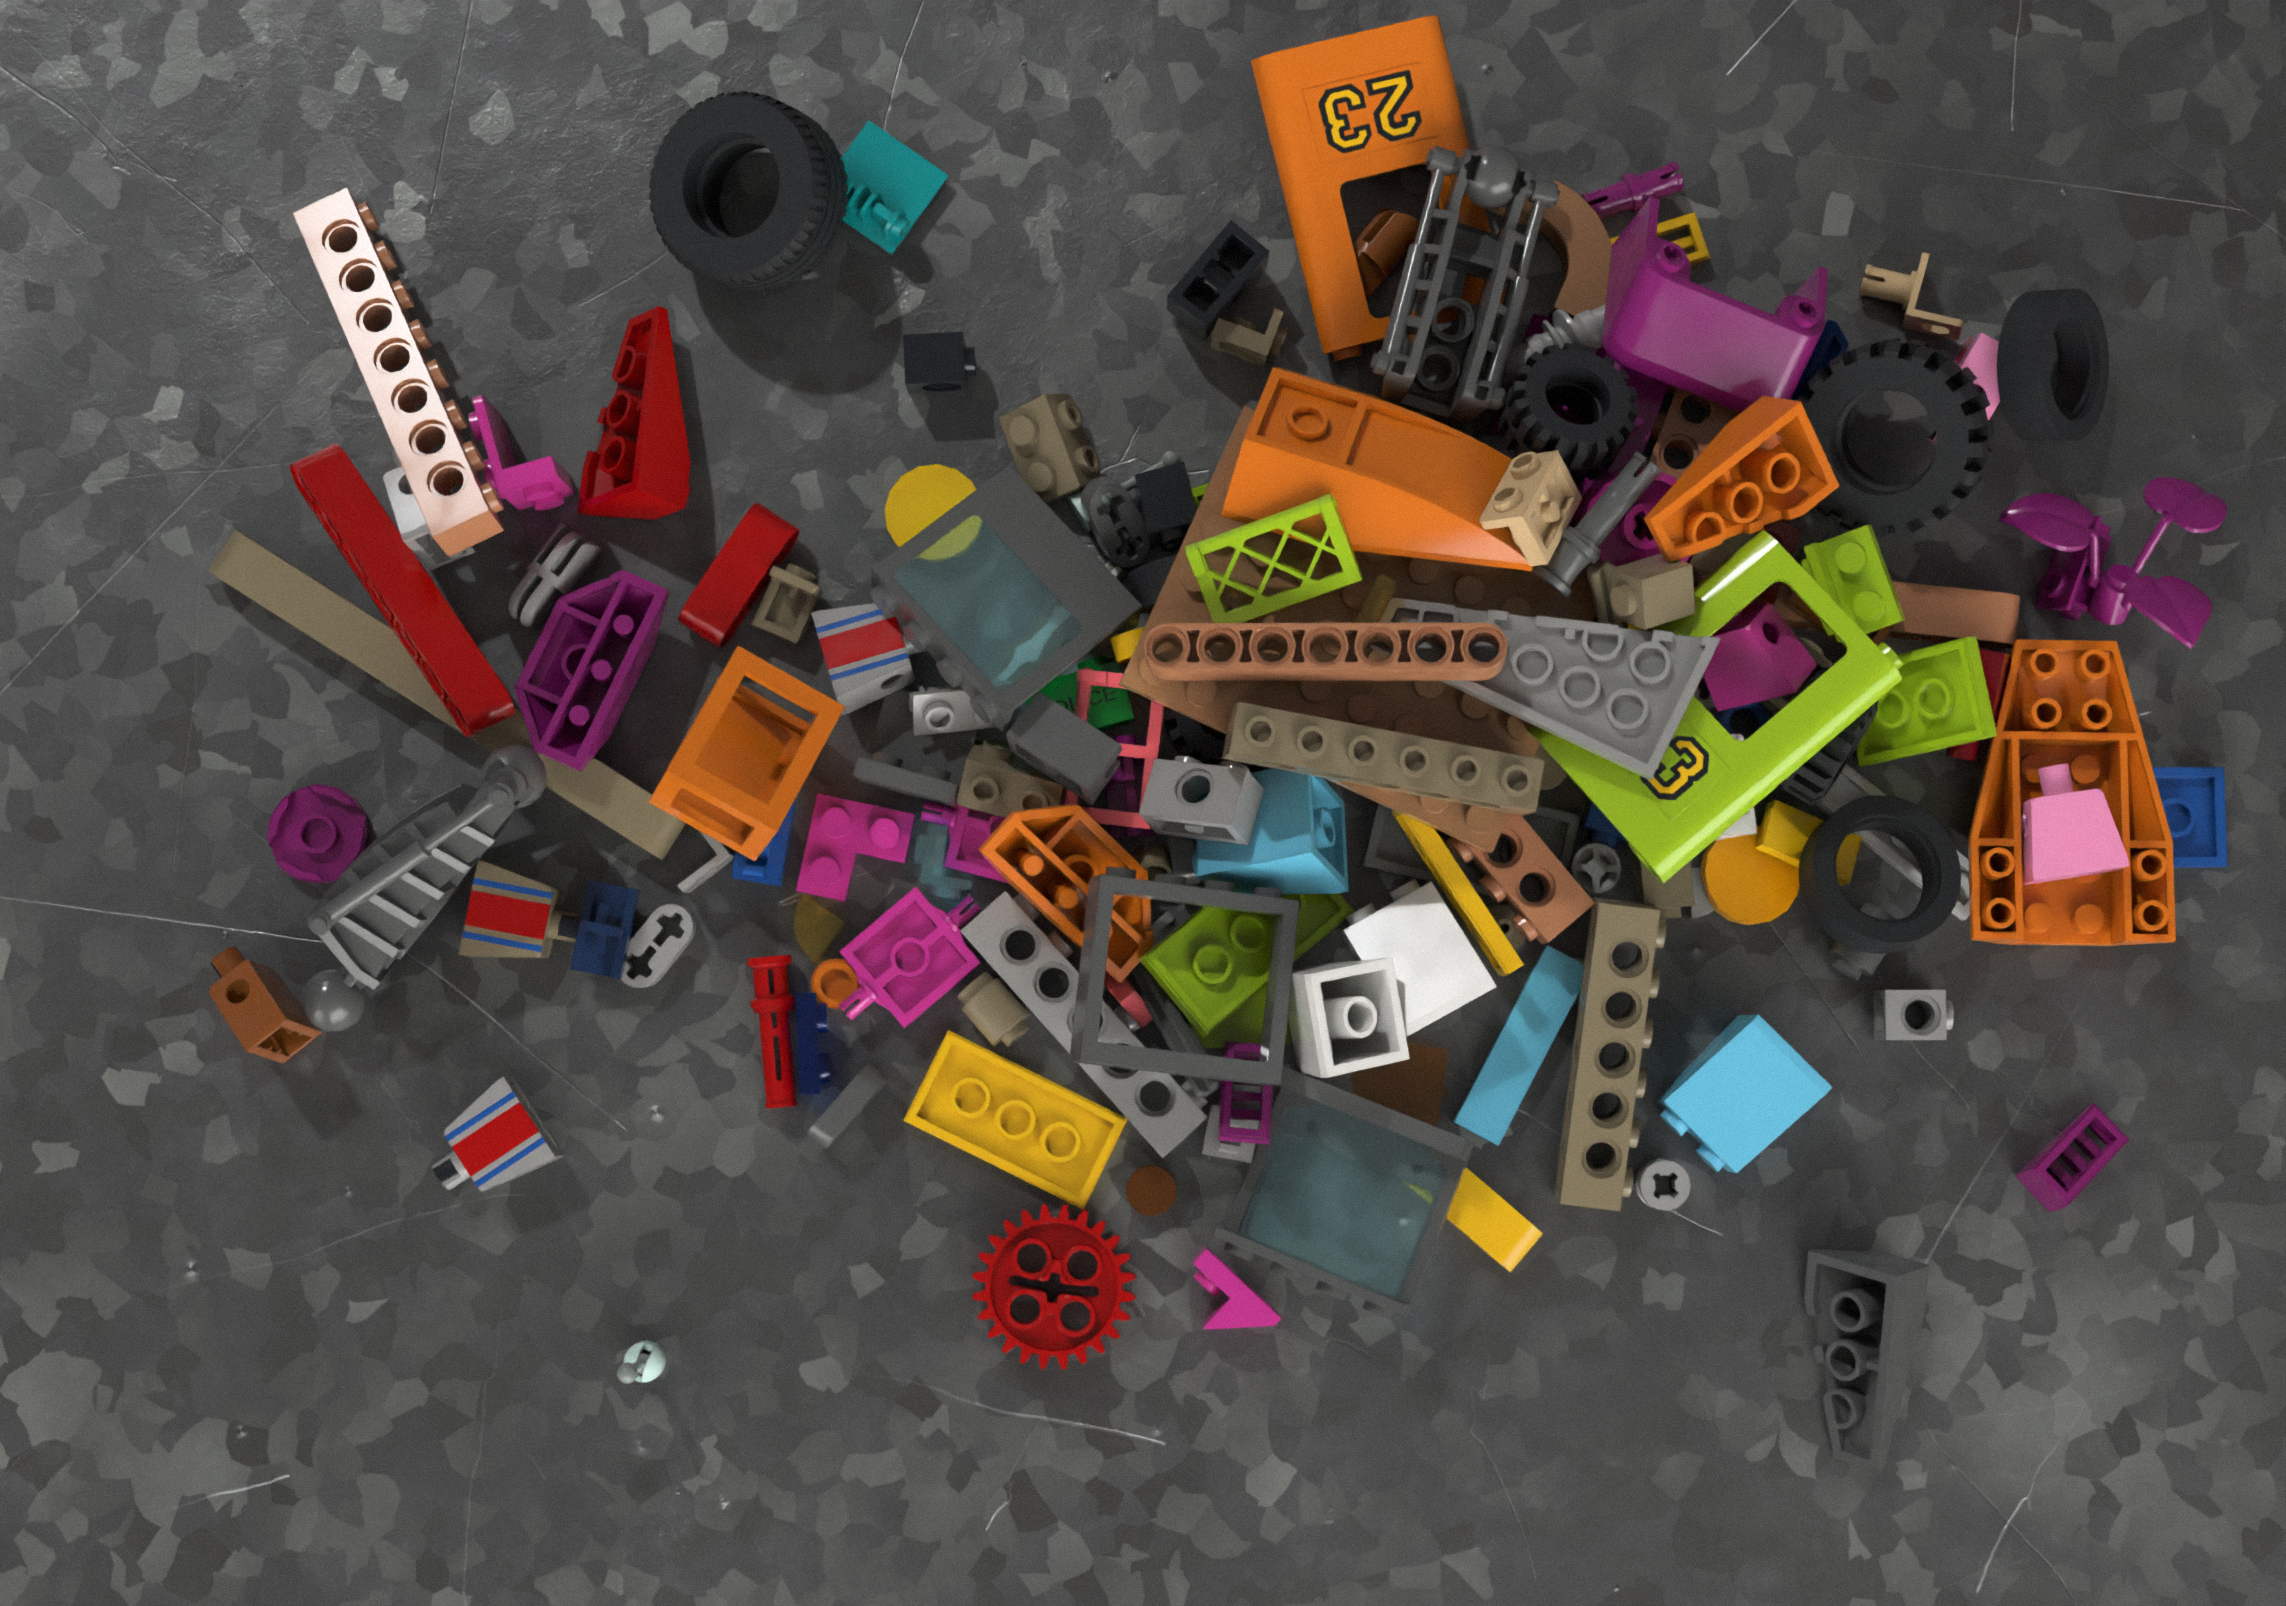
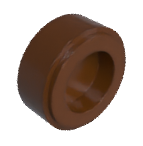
M1145 1165L1135 1170L1130 1176L1126 1187L1127 1199L1132 1208L1146 1216H1157L1166 1212L1173 1205L1177 1193L1173 1176L1165 1168L1158 1165Z

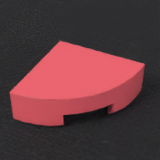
M1105 971L1104 986L1139 1024L1141 1029L1145 1027L1153 1018L1147 1010L1144 1000L1126 979L1120 983Z

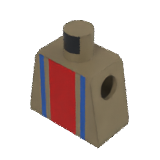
M478 860L458 955L489 958H549L554 939L572 943L576 942L581 913L560 910L563 896L562 889L496 864Z

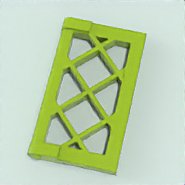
M1332 493L1185 546L1186 557L1198 581L1213 623H1243L1363 580L1337 507V501ZM1321 513L1327 530L1322 540H1319L1294 528L1293 525L1299 520ZM1278 528L1284 531L1273 558L1244 545L1247 539ZM1289 534L1318 547L1307 573L1278 560ZM1329 536L1331 538L1333 546L1326 543ZM1231 546L1236 551L1225 575L1211 569L1206 554ZM1323 550L1336 555L1342 571L1319 579L1311 576ZM1241 552L1269 564L1258 590L1230 578ZM1274 567L1303 580L1301 585L1271 596L1263 593ZM1215 579L1221 582L1219 588ZM1227 584L1255 598L1252 603L1227 611L1221 595Z

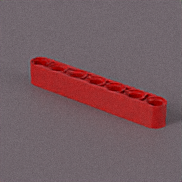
M333 443L291 463L289 466L290 472L301 495L461 732L467 738H471L515 714V707L505 686L416 555L403 542L400 532L342 447L337 443Z

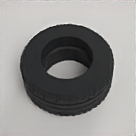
M739 91L738 93H721L716 95L715 98L709 97L704 102L700 101L695 105L694 109L690 108L685 112L684 116L681 115L676 125H672L669 133L665 135L662 145L657 150V156L654 158V168H652L650 174L649 188H651V191L649 193V200H651V212L654 213L653 221L657 225L656 230L658 234L662 236V242L665 246H668V251L675 255L677 261L687 269L692 270L703 278L746 291H770V289L776 290L781 288V286H789L792 282L802 279V275L807 276L810 274L813 268L816 269L820 260H824L828 256L827 252L832 250L834 240H837L840 235L839 230L843 228L844 224L842 219L846 216L847 209H845L848 204V197L846 196L848 192V184H846L847 174L843 171L845 168L844 162L841 160L839 150L835 148L836 145L833 139L829 138L830 135L813 118L767 95ZM768 148L776 161L779 171L780 186L776 204L769 217L760 227L747 235L734 238L728 233L720 215L719 196L723 180L732 165L743 155L756 149Z

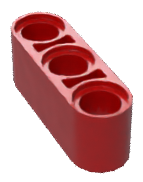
M756 502L742 518L684 604L679 614L678 622L719 649L724 647L772 579L769 576L772 567L776 566L779 568L791 551L799 536L800 529L761 503Z

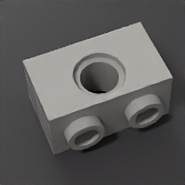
M1176 756L1174 760L1155 758L1139 815L1157 834L1249 845L1264 789L1250 773L1249 768L1237 762L1222 761L1220 766L1203 764L1199 760L1188 756ZM1209 792L1205 799L1197 802L1201 795Z

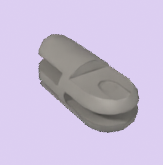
M560 522L526 568L528 570L527 574L512 593L508 603L511 617L516 621H521V624L525 627L534 628L542 625L549 618L558 598L574 590L601 553V547L593 542H587L586 537L578 532H572L569 526Z

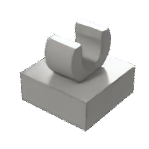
M1211 1104L1202 1154L1252 1163L1255 1143L1218 1140L1219 1105ZM1230 1118V1127L1258 1130L1259 1121Z

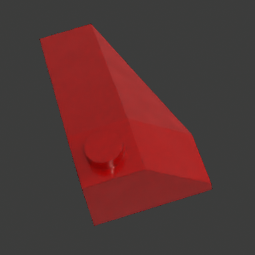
M657 306L629 319L612 373L613 380L618 383V386L608 408H601L597 423L605 426L597 452L588 451L583 465L577 510L578 513L583 515L656 520L686 508V501L690 493V454L667 309Z

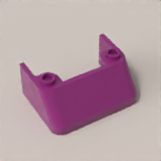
M1650 196L1612 245L1602 333V344L1606 353L1622 366L1740 413L1762 396L1791 400L1825 327L1828 269L1818 266L1794 295H1789L1776 307L1775 316L1690 281L1691 266L1684 250L1679 245L1656 236L1660 200Z

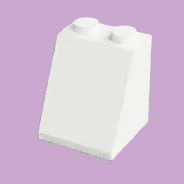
M1416 879L1390 892L1394 902L1376 911L1373 904L1370 903L1348 915L1346 919L1350 926L1340 931L1356 961L1393 957L1406 1037L1497 987L1432 881L1420 887Z
M1393 957L1319 964L1292 970L1288 1020L1297 1072L1319 1078H1328L1410 1059Z

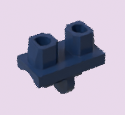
M588 880L570 970L622 979L640 890Z

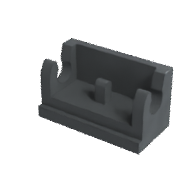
M1038 691L1006 733L1010 751L1091 805L1098 799V795L1113 777L1121 763L1116 759L1122 751L1120 743L1040 691Z

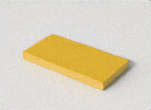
M948 1030L903 1121L1084 1210L1128 1119Z

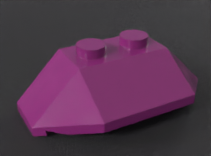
M621 570L611 574L608 578L591 583L558 598L514 686L535 752L579 772L584 770L612 735L655 647L670 593L669 590L630 572Z

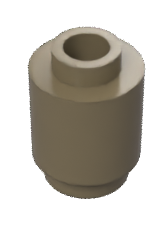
M988 971L974 979L957 997L964 1005L962 1008L963 1013L993 1046L1003 1041L1009 1047L1030 1028L1025 1020L1031 1012L1000 977L994 979Z

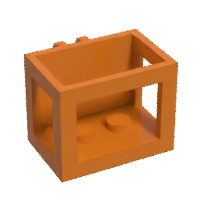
M737 646L648 802L749 859L756 861L779 830L845 706L744 648ZM746 676L814 714L813 718L808 723L740 684L743 677Z

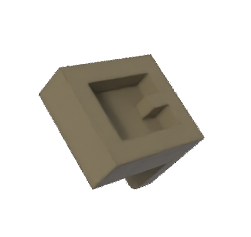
M1274 309L1265 334L1256 332L1258 327L1245 319L1230 317L1229 321L1218 318L1211 334L1210 348L1265 368L1269 355L1272 354L1279 357L1289 329L1281 326L1284 311Z

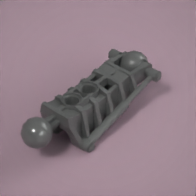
M1436 145L1433 146L1432 150H1428L1425 164H1427V170L1433 171L1416 238L1414 244L1409 245L1382 349L1373 354L1370 362L1372 372L1384 376L1381 399L1443 423L1456 430H1459L1484 412L1486 408L1498 411L1505 405L1507 394L1502 385L1529 285V280L1526 277L1544 208L1550 209L1553 204L1556 205L1560 195L1558 184L1536 178L1535 181L1531 180L1532 170L1522 167L1520 160L1512 151L1498 145L1483 146L1475 151L1465 148L1460 157L1456 156L1455 151ZM1450 173L1454 174L1444 210L1436 209L1445 176H1449ZM1464 192L1473 203L1482 208L1498 209L1507 206L1498 235L1458 222L1460 215L1458 211ZM1526 197L1529 198L1528 201L1533 203L1524 236L1515 230ZM1434 222L1438 226L1434 244H1427L1431 226ZM1513 248H1521L1516 270H1513L1509 267ZM1428 262L1424 279L1421 280L1425 263ZM1446 268L1456 271L1449 295L1439 293ZM1467 275L1485 280L1478 305L1460 299ZM1504 283H1508L1503 304H1501L1500 299ZM1416 298H1417L1418 300H1417V304H1416V307H1415V310H1414V314H1413V316H1411V315H1412V312H1413L1415 300H1416ZM1441 309H1450L1458 316L1460 325L1455 335H1447L1439 329L1437 315ZM1499 319L1494 340H1491L1490 335L1494 321ZM1484 356H1489L1484 378H1480L1479 373ZM1427 357H1436L1444 364L1445 376L1439 384L1429 382L1423 375L1422 365Z
M509 745L496 749L487 757L482 767V785L480 787L474 788L462 783L426 802L395 823L350 864L315 905L309 914V929L322 939L343 965L340 969L324 970L315 974L307 981L302 991L303 1012L313 1026L326 1032L343 1031L352 1027L361 1019L366 1009L364 987L368 986L374 990L396 959L400 960L457 890L458 884L499 836L510 820L508 816L512 811L530 806L541 797L546 788L547 773L544 762L540 759L537 752L532 748L522 745Z

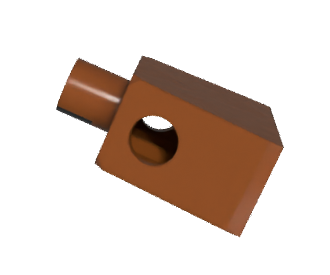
M237 947L223 950L211 961V966L221 979L210 987L209 995L246 1052L284 1064L323 1033L321 1029L313 1026L305 1017L302 1004L272 968L250 959L245 960Z

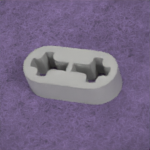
M666 904L657 908L630 940L621 980L635 988H648L660 981L696 934L697 924L692 913L688 909L676 904ZM680 914L683 919L679 926L684 930L683 935L680 938L671 935L662 945L657 943L656 941L665 931V926L661 923L664 916L675 918ZM653 947L656 953L648 962L649 968L653 970L651 975L639 974L633 978L630 974L634 968L632 963L629 962L631 956L643 957Z

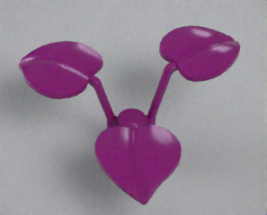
M2159 477L2151 480L2143 491L2144 502L2149 508L2164 516L2158 522L2131 568L2115 564L2100 573L2099 534L2096 530L2089 528L2093 521V515L2080 503L2057 494L2039 493L2018 499L2001 513L1998 522L2013 525L2029 537L2051 548L2072 552L2082 550L2089 545L2090 576L2087 585L2095 589L2088 603V612L2094 619L2109 625H2119L2125 622L2129 611L2134 606L2189 649L2195 646L2201 631L2212 613V603L2209 597L2198 587L2174 576H2162L2155 580L2150 575H2145L2142 578L2138 577V574L2167 526L2172 521H2175L2179 526L2192 533H2207L2217 529L2223 523L2227 514V505L2222 498L2212 493L2207 494L2200 486L2183 479Z

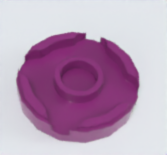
M321 784L305 786V788H300L296 792H291L282 798L271 814L267 831L269 847L272 848V853L279 867L297 880L317 884L336 881L369 846L371 837L368 815L358 800L340 788Z

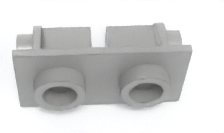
M997 677L990 680L992 685L999 691H1006L1013 686L1012 682H998ZM923 685L917 686V691L908 692L909 710L913 712L914 736L997 727L992 721L990 723L984 722L975 713L970 704V697L961 687L952 688L951 685L924 688Z

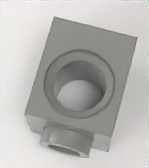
M1873 990L1874 1040H1947V1030H1951L1953 1027L1954 1010L1951 1000H1946V990ZM1913 1001L1922 1006L1925 1014L1922 1025L1917 1029L1911 1028L1905 1020L1906 1007Z

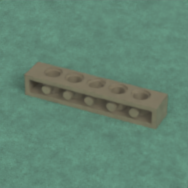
M1237 702L1231 708L1222 759L1518 815L1536 812L1545 760L1242 702Z
M1593 897L1592 900L1595 904L1591 907L1554 1195L1559 1204L1621 1211L1622 1197H1630L1633 1185V1168L1626 1167L1629 1147H1637L1640 1132V1120L1633 1117L1635 1098H1643L1646 1087V1068H1640L1642 1048H1650L1653 1035V1019L1646 1018L1649 998L1655 999L1657 997L1660 982L1659 968H1653L1655 948H1663L1667 924L1666 918H1660V909L1653 904ZM1623 942L1635 943L1637 947L1635 960L1630 965L1624 967L1614 965L1612 954L1616 946ZM1618 992L1628 993L1630 996L1629 1009L1620 1016L1608 1015L1606 1012V1002L1609 997ZM1612 1042L1622 1044L1624 1054L1617 1064L1606 1066L1599 1062L1600 1051L1605 1045ZM1607 1092L1617 1095V1105L1611 1113L1607 1115L1593 1113L1592 1106L1597 1096ZM1603 1142L1611 1146L1610 1156L1605 1162L1590 1164L1586 1161V1153L1593 1144Z

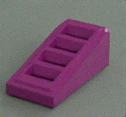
M1225 1041L1222 1057L1259 1061L1261 1044ZM1222 1080V1086L1220 1087L1218 1140L1269 1145L1273 1085L1266 1086ZM1232 1085L1260 1086V1093L1232 1090ZM1231 1101L1259 1103L1260 1109L1231 1108ZM1230 1118L1259 1121V1130L1230 1127Z
M2092 1103L2050 1141L2016 1177L2048 1211H2057L2067 1207L2129 1139ZM2086 1126L2104 1142L2105 1146L2102 1149L2083 1131ZM2072 1141L2090 1158L2088 1162L2070 1145ZM2058 1156L2076 1173L2073 1177L2055 1160Z

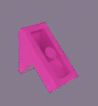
M1206 1245L1192 1259V1263L1199 1269L1193 1277L1214 1297L1221 1290L1227 1295L1202 1323L1203 1329L1275 1326L1281 1320L1280 1314Z

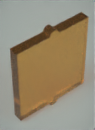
M1407 1044L1410 1059L1359 1070L1350 1075V1080L1354 1082L1353 1094L1435 1127L1438 1126L1441 1098L1447 1094V1088L1443 1084L1448 1050Z

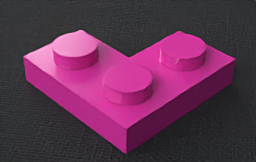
M818 793L796 891L847 902L857 854L906 864L916 815Z

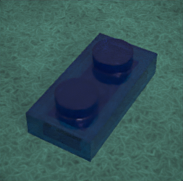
M816 992L796 993L799 1094H820V1083H830L829 1054L819 1053L818 1033L828 1032L826 1002L816 1003Z

